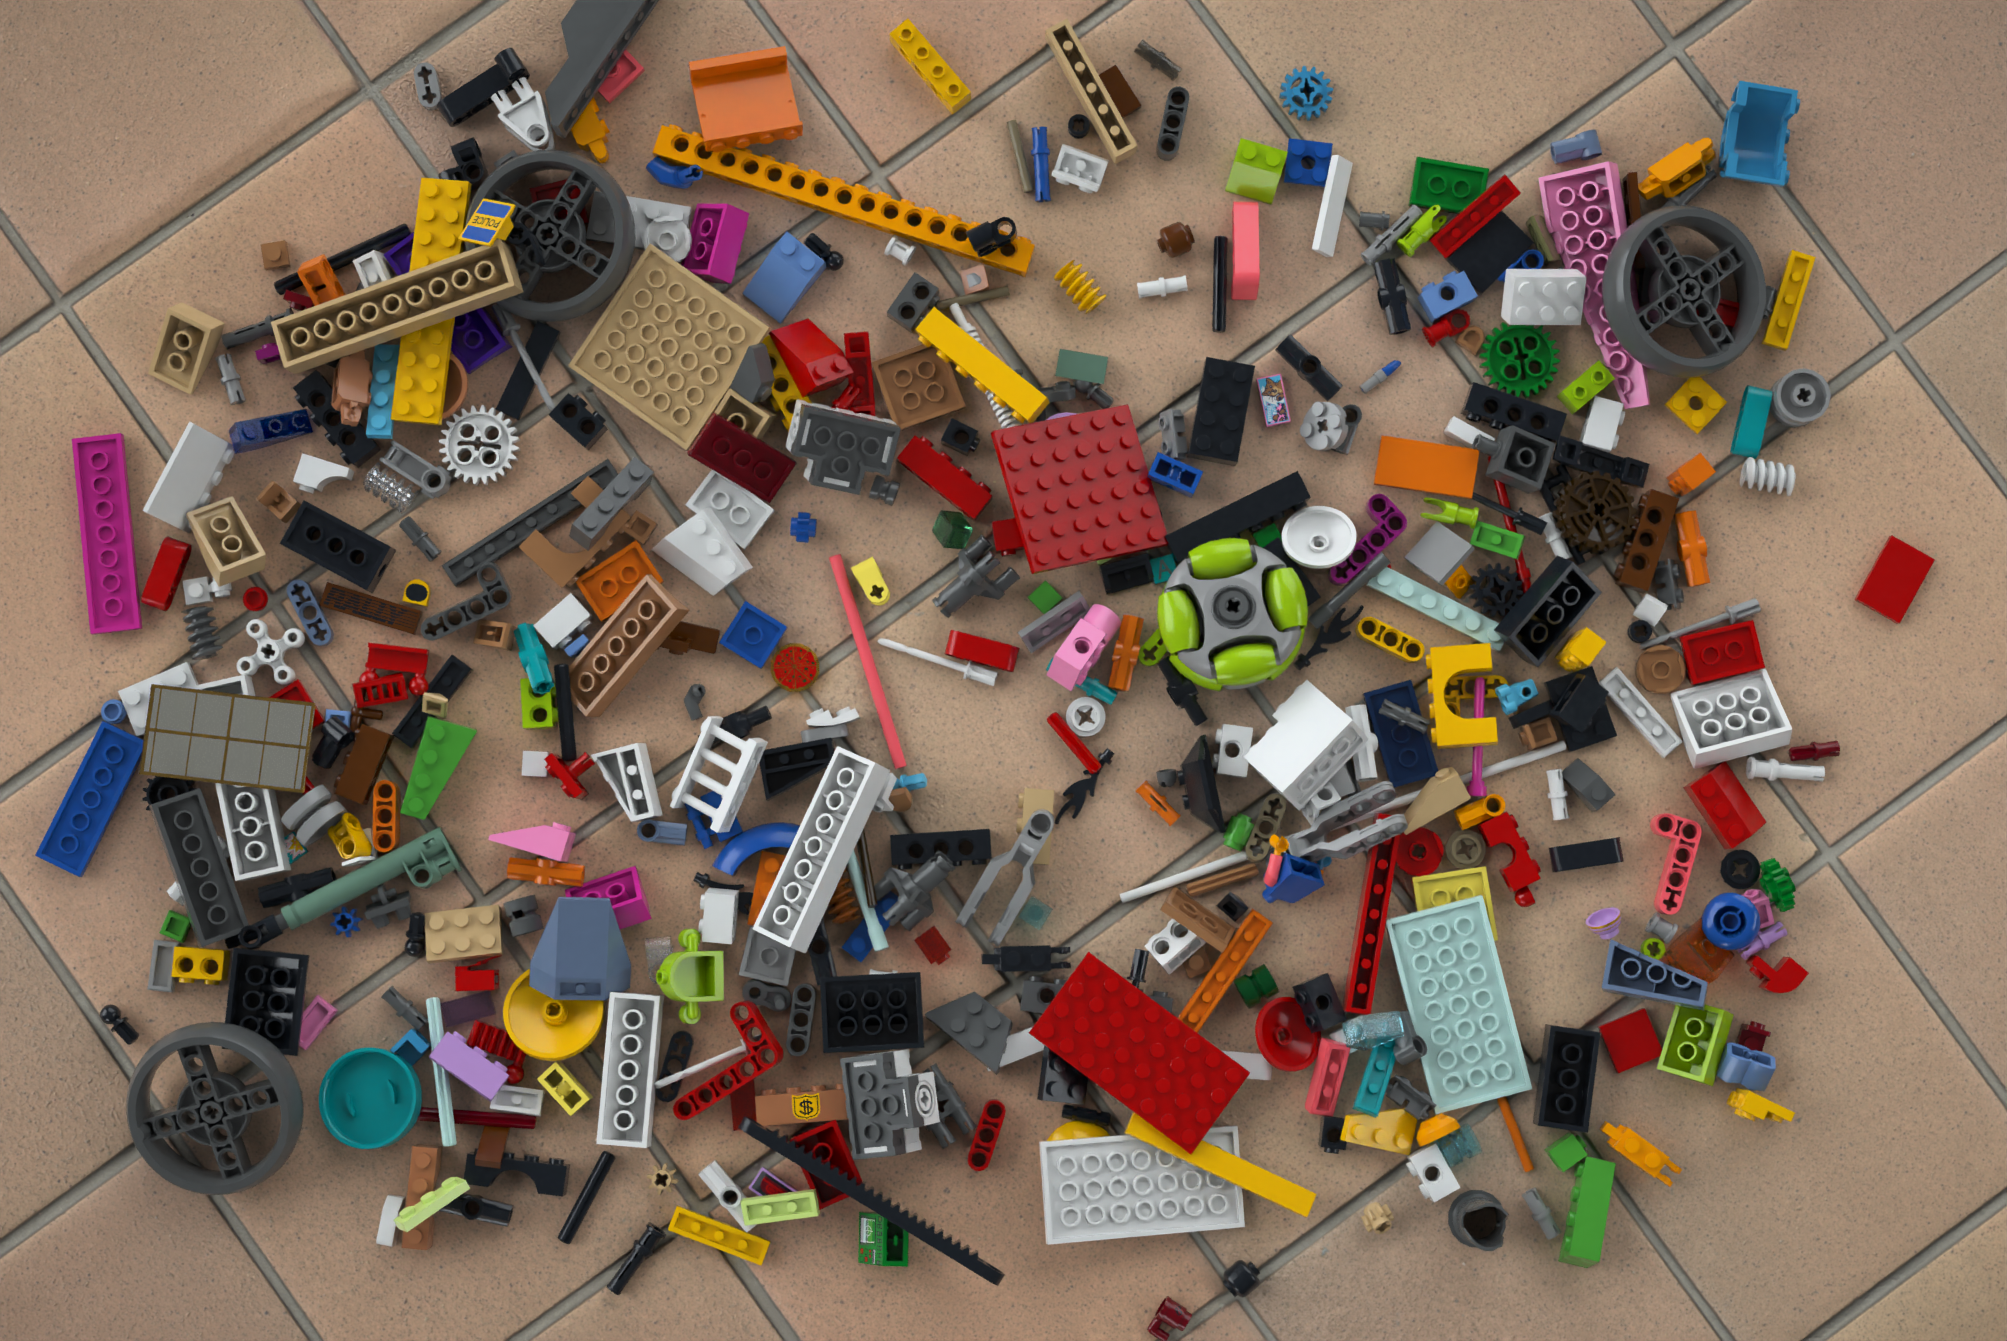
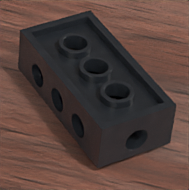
M305 500L302 502L280 542L281 545L371 593L374 592L396 552L389 545ZM320 530V538L313 541L314 532ZM342 541V549L335 553L334 547L336 543ZM360 553H364L363 562L356 564V557Z

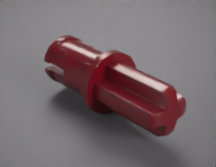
M1814 741L1810 745L1791 747L1788 750L1791 761L1807 759L1818 761L1819 758L1839 756L1840 753L1836 751H1840L1838 741L1816 743Z

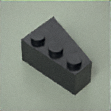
M825 738L764 750L759 763L766 800L770 801L826 770L835 752L833 739Z

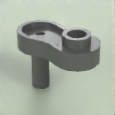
M1068 381L1055 383L1056 386L1036 388L1048 398L1049 402L1067 401L1076 397L1075 386L1070 385ZM1045 409L1037 417V422L1046 420Z
M752 979L747 981L742 988L744 1000H750L755 1005L766 1006L774 1011L781 1012L786 1010L791 1004L790 992L784 986L768 985L758 979ZM757 987L759 988V993L752 995L750 989Z

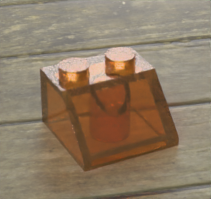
M1702 917L1675 939L1664 952L1668 962L1676 969L1704 980L1708 984L1720 976L1735 955L1731 950L1721 949L1707 939L1702 929Z

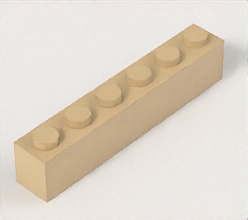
M1068 19L1046 29L1045 39L1114 164L1136 154L1137 144Z

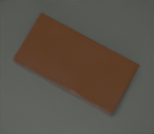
M1116 65L1099 74L1122 119L1141 108V103Z
M484 1126L475 1157L476 1166L500 1169L510 1133L509 1127Z

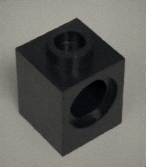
M951 418L941 438V444L968 456L970 451L975 452L980 442V439L977 438L978 430ZM958 433H965L968 435L969 440L965 444H959L955 441V436Z
M1322 1115L1318 1145L1324 1147V1152L1339 1154V1149L1346 1150L1347 1142L1340 1140L1345 1118ZM1332 1128H1336L1340 1132L1339 1139L1335 1142H1330L1327 1139V1133Z

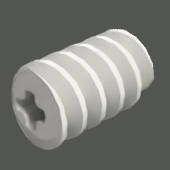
M1749 457L1741 470L1740 486L1742 487L1744 482L1747 481L1748 489H1751L1754 483H1757L1758 491H1761L1765 484L1769 493L1775 486L1777 487V494H1781L1783 489L1786 488L1787 496H1791L1796 474L1791 464L1786 465L1784 468V465L1780 462L1774 466L1773 461H1767L1765 464L1763 459H1758L1755 462L1753 457Z

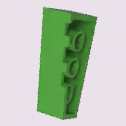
M428 716L401 805V814L425 820L475 736L477 729Z
M1588 1156L1577 1162L1574 1176L1577 1178L1575 1186L1571 1190V1205L1566 1219L1559 1262L1589 1268L1600 1262L1616 1163Z

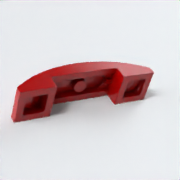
M869 331L844 333L846 358L854 372L848 377V384L851 382L855 385L850 395H852L857 387L862 391L850 406V411L857 414L863 413L876 416Z

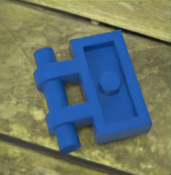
M712 791L701 796L700 799L717 809L721 804L722 795ZM686 803L684 804L688 812L686 816L689 821H692L697 832L695 836L698 841H701L704 849L713 846L710 836L717 834L719 841L723 842L743 832L737 816L729 832L717 833L710 828L706 829L701 819V816L705 814Z

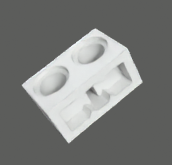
M1171 919L1166 928L1149 939L1145 948L1170 975L1201 948L1206 941L1176 920ZM1183 931H1188L1184 937L1179 938ZM1169 947L1165 954H1160L1164 948Z

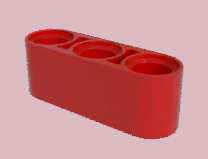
M169 536L165 537L142 593L141 602L162 611H167L170 608L191 555V544Z
M950 630L944 654L966 661L971 660L973 663L1014 672L1020 648Z
M990 1099L983 1107L968 1153V1164L975 1171L985 1170L990 1163L1006 1113L1005 1105L999 1099ZM991 1104H997L1001 1107L1002 1112L998 1117L989 1116L987 1109ZM984 1128H990L994 1132L993 1139L983 1141L979 1136L980 1131ZM982 1152L986 1156L985 1163L982 1165L974 1164L972 1162L973 1154Z

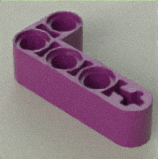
M1384 494L1373 495L1365 506L1367 514L1377 526L1363 537L1353 550V552L1359 551L1363 553L1364 562L1356 563L1352 558V552L1346 559V562L1343 561L1329 569L1328 579L1332 584L1336 586L1346 584L1406 529V517ZM1373 501H1381L1384 505V510L1382 512L1373 510ZM1395 518L1399 520L1400 529L1392 530L1389 526V519ZM1379 535L1382 538V546L1376 547L1372 545L1371 536ZM1347 564L1351 567L1344 573V578H1336L1337 570L1340 571Z

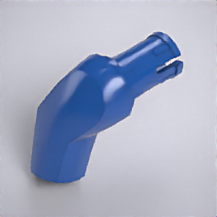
M658 156L646 166V170L661 185L672 188H689L693 181L700 180L703 176V171L696 172V170L701 169L698 165H692L688 168L685 166H669Z

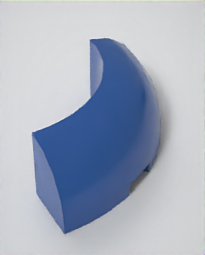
M776 822L752 827L733 838L721 850L712 866L731 876H735L741 865L755 853L768 848H790L800 825Z

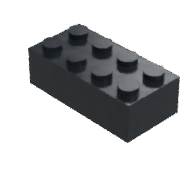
M1206 357L1187 458L1236 466L1255 366Z
M1557 555L1497 625L1494 631L1523 661L1539 667L1602 592L1573 561Z
M1545 1024L1533 1124L1588 1133L1601 1032Z

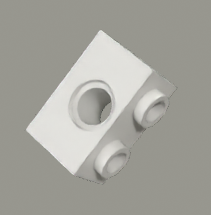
M1223 724L1221 729H1217L1215 744H1219L1218 754H1213L1212 767L1216 769L1215 774L1240 778L1247 777L1249 762L1244 756L1251 748L1253 728ZM1228 744L1237 746L1238 755L1231 758L1226 755L1225 748Z
M1428 1143L1407 1155L1409 1162L1406 1163V1166L1413 1177L1418 1176L1422 1183L1418 1187L1425 1199L1430 1198L1431 1201L1436 1202L1461 1188L1436 1143ZM1431 1166L1436 1167V1177L1428 1180L1425 1176L1426 1169Z

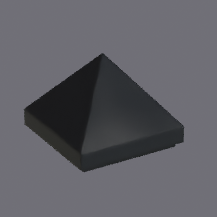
M1229 892L1216 905L1234 922L1248 910V906L1244 901L1232 892Z

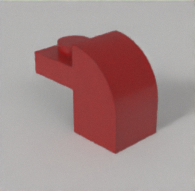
M1752 955L1746 961V964L1751 967L1749 969L1751 974L1759 980L1764 978L1758 987L1767 992H1790L1796 989L1809 974L1791 957L1783 956L1774 968L1769 966L1759 956Z

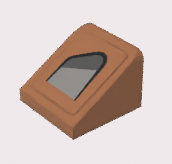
M984 264L960 271L965 295L989 290Z

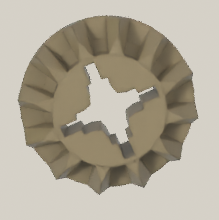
M1468 829L1459 830L1452 834L1445 847L1447 858L1453 866L1461 869H1470L1478 866L1484 859L1486 852L1482 837ZM1460 840L1465 845H1475L1469 850L1470 859L1464 853L1456 854L1462 848Z

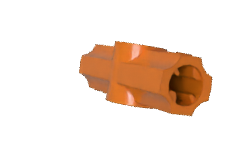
M1696 510L1674 514L1678 535L1677 553L1684 565L1687 586L1694 587L1710 583L1706 563L1707 545L1700 533Z
M1123 615L1119 637L1115 642L1112 656L1113 665L1108 684L1109 688L1129 692L1134 666L1136 667L1140 650L1139 641L1144 622L1143 618Z
M510 857L507 866V878L534 881L536 884L554 886L562 884L583 887L585 866L559 863L556 860L538 858L530 860Z

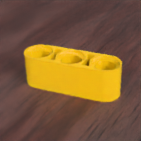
M1365 617L1356 625L1355 632L1358 638L1404 662L1414 663L1424 655V645L1419 640L1376 618ZM1368 622L1372 624L1374 628L1372 635L1363 633V623ZM1385 634H1392L1395 637L1396 643L1394 646H1387L1385 644ZM1408 645H1414L1417 648L1418 654L1415 658L1407 655L1406 647Z

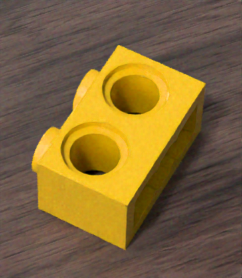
M176 946L174 947L171 977H179V982L194 983L195 979H204V984L219 985L220 981L228 980L231 950ZM187 958H190L193 962V968L190 972L184 968V961ZM212 960L218 964V970L215 974L211 973L208 968Z

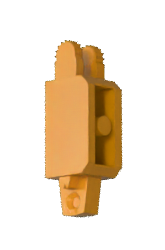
M593 97L571 131L581 150L586 152L591 150L597 162L606 164L610 157L605 143L609 142L606 134L610 133L604 119L599 121L596 112L600 110Z
M1703 138L1692 145L1687 142L1647 169L1649 176L1638 185L1639 194L1646 200L1660 193L1666 198H1672L1703 178L1706 174L1705 166L1716 157V153L1712 149L1713 141L1711 138Z
M1606 1121L1599 1130L1610 1137L1607 1141L1610 1144L1609 1147L1643 1172L1657 1178L1667 1186L1671 1187L1673 1182L1669 1177L1660 1173L1663 1166L1666 1165L1672 1172L1680 1174L1682 1171L1680 1167L1669 1160L1670 1157L1630 1128L1621 1124L1615 1128Z

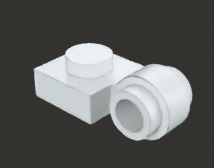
M207 576L183 580L186 605L191 606L213 602L212 593H215V598L230 596V591H232L231 583L219 587L214 578H212L213 582L210 584V578Z

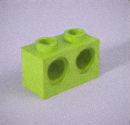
M1598 360L1559 393L1557 398L1573 415L1615 378Z
M529 678L520 679L523 729L556 728V722H559L558 709L555 707V682H553L554 687L550 689V692L537 698ZM540 709L547 711V718L543 722H538L535 717L536 712Z

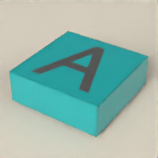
M1169 554L1150 560L1155 585L1168 581L1176 569L1173 555Z

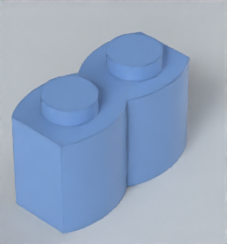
M1727 1043L1723 1050L1716 1076L1727 1083H1741L1752 1091H1765L1776 1069L1775 1057L1765 1052L1750 1050L1740 1044Z

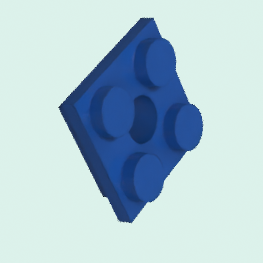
M1289 138L1284 183L1325 187L1333 143ZM1305 158L1313 160L1314 168L1309 170L1303 168L1301 161Z

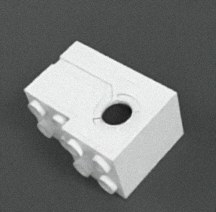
M1308 680L1299 685L1286 702L1278 706L1276 712L1272 715L1277 720V723L1270 727L1265 736L1257 744L1253 745L1244 756L1250 765L1299 811L1368 740L1356 723Z

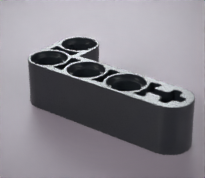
M512 47L496 55L494 58L496 64L438 102L437 108L450 127L461 124L494 103L491 99L493 94L496 93L500 99L501 96L498 91L505 90L506 94L514 90L512 84L516 80L521 85L520 78L525 77L527 80L529 79V72Z

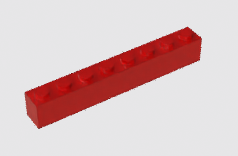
M1374 813L1372 824L1377 823L1376 820L1380 818L1383 820L1392 815ZM1400 834L1368 849L1342 1005L1343 1010L1347 1012L1371 1015Z

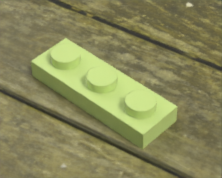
M459 1177L446 1179L442 1182V1187L436 1191L426 1193L416 1205L408 1206L400 1211V1216L394 1219L396 1226L403 1231H410L469 1190L470 1187L466 1180Z
M816 1189L743 1198L740 1201L745 1226L815 1217L820 1214Z

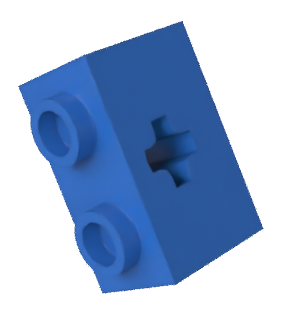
M1158 452L1147 477L1155 483L1192 498L1203 471Z

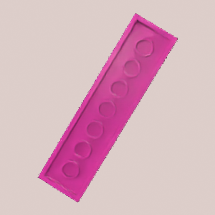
M117 433L72 439L90 634L96 635L142 629L124 435Z

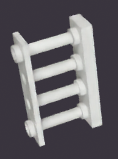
M708 716L701 725V734L681 781L672 793L670 807L685 808L684 804L686 803L712 818L713 822L710 829L717 833L729 832L768 742L761 738H749L747 741H744L720 728L723 720L722 717ZM715 737L741 750L742 755L737 764L710 750ZM706 759L731 772L732 778L727 787L701 773ZM696 782L722 795L719 808L716 809L691 795Z

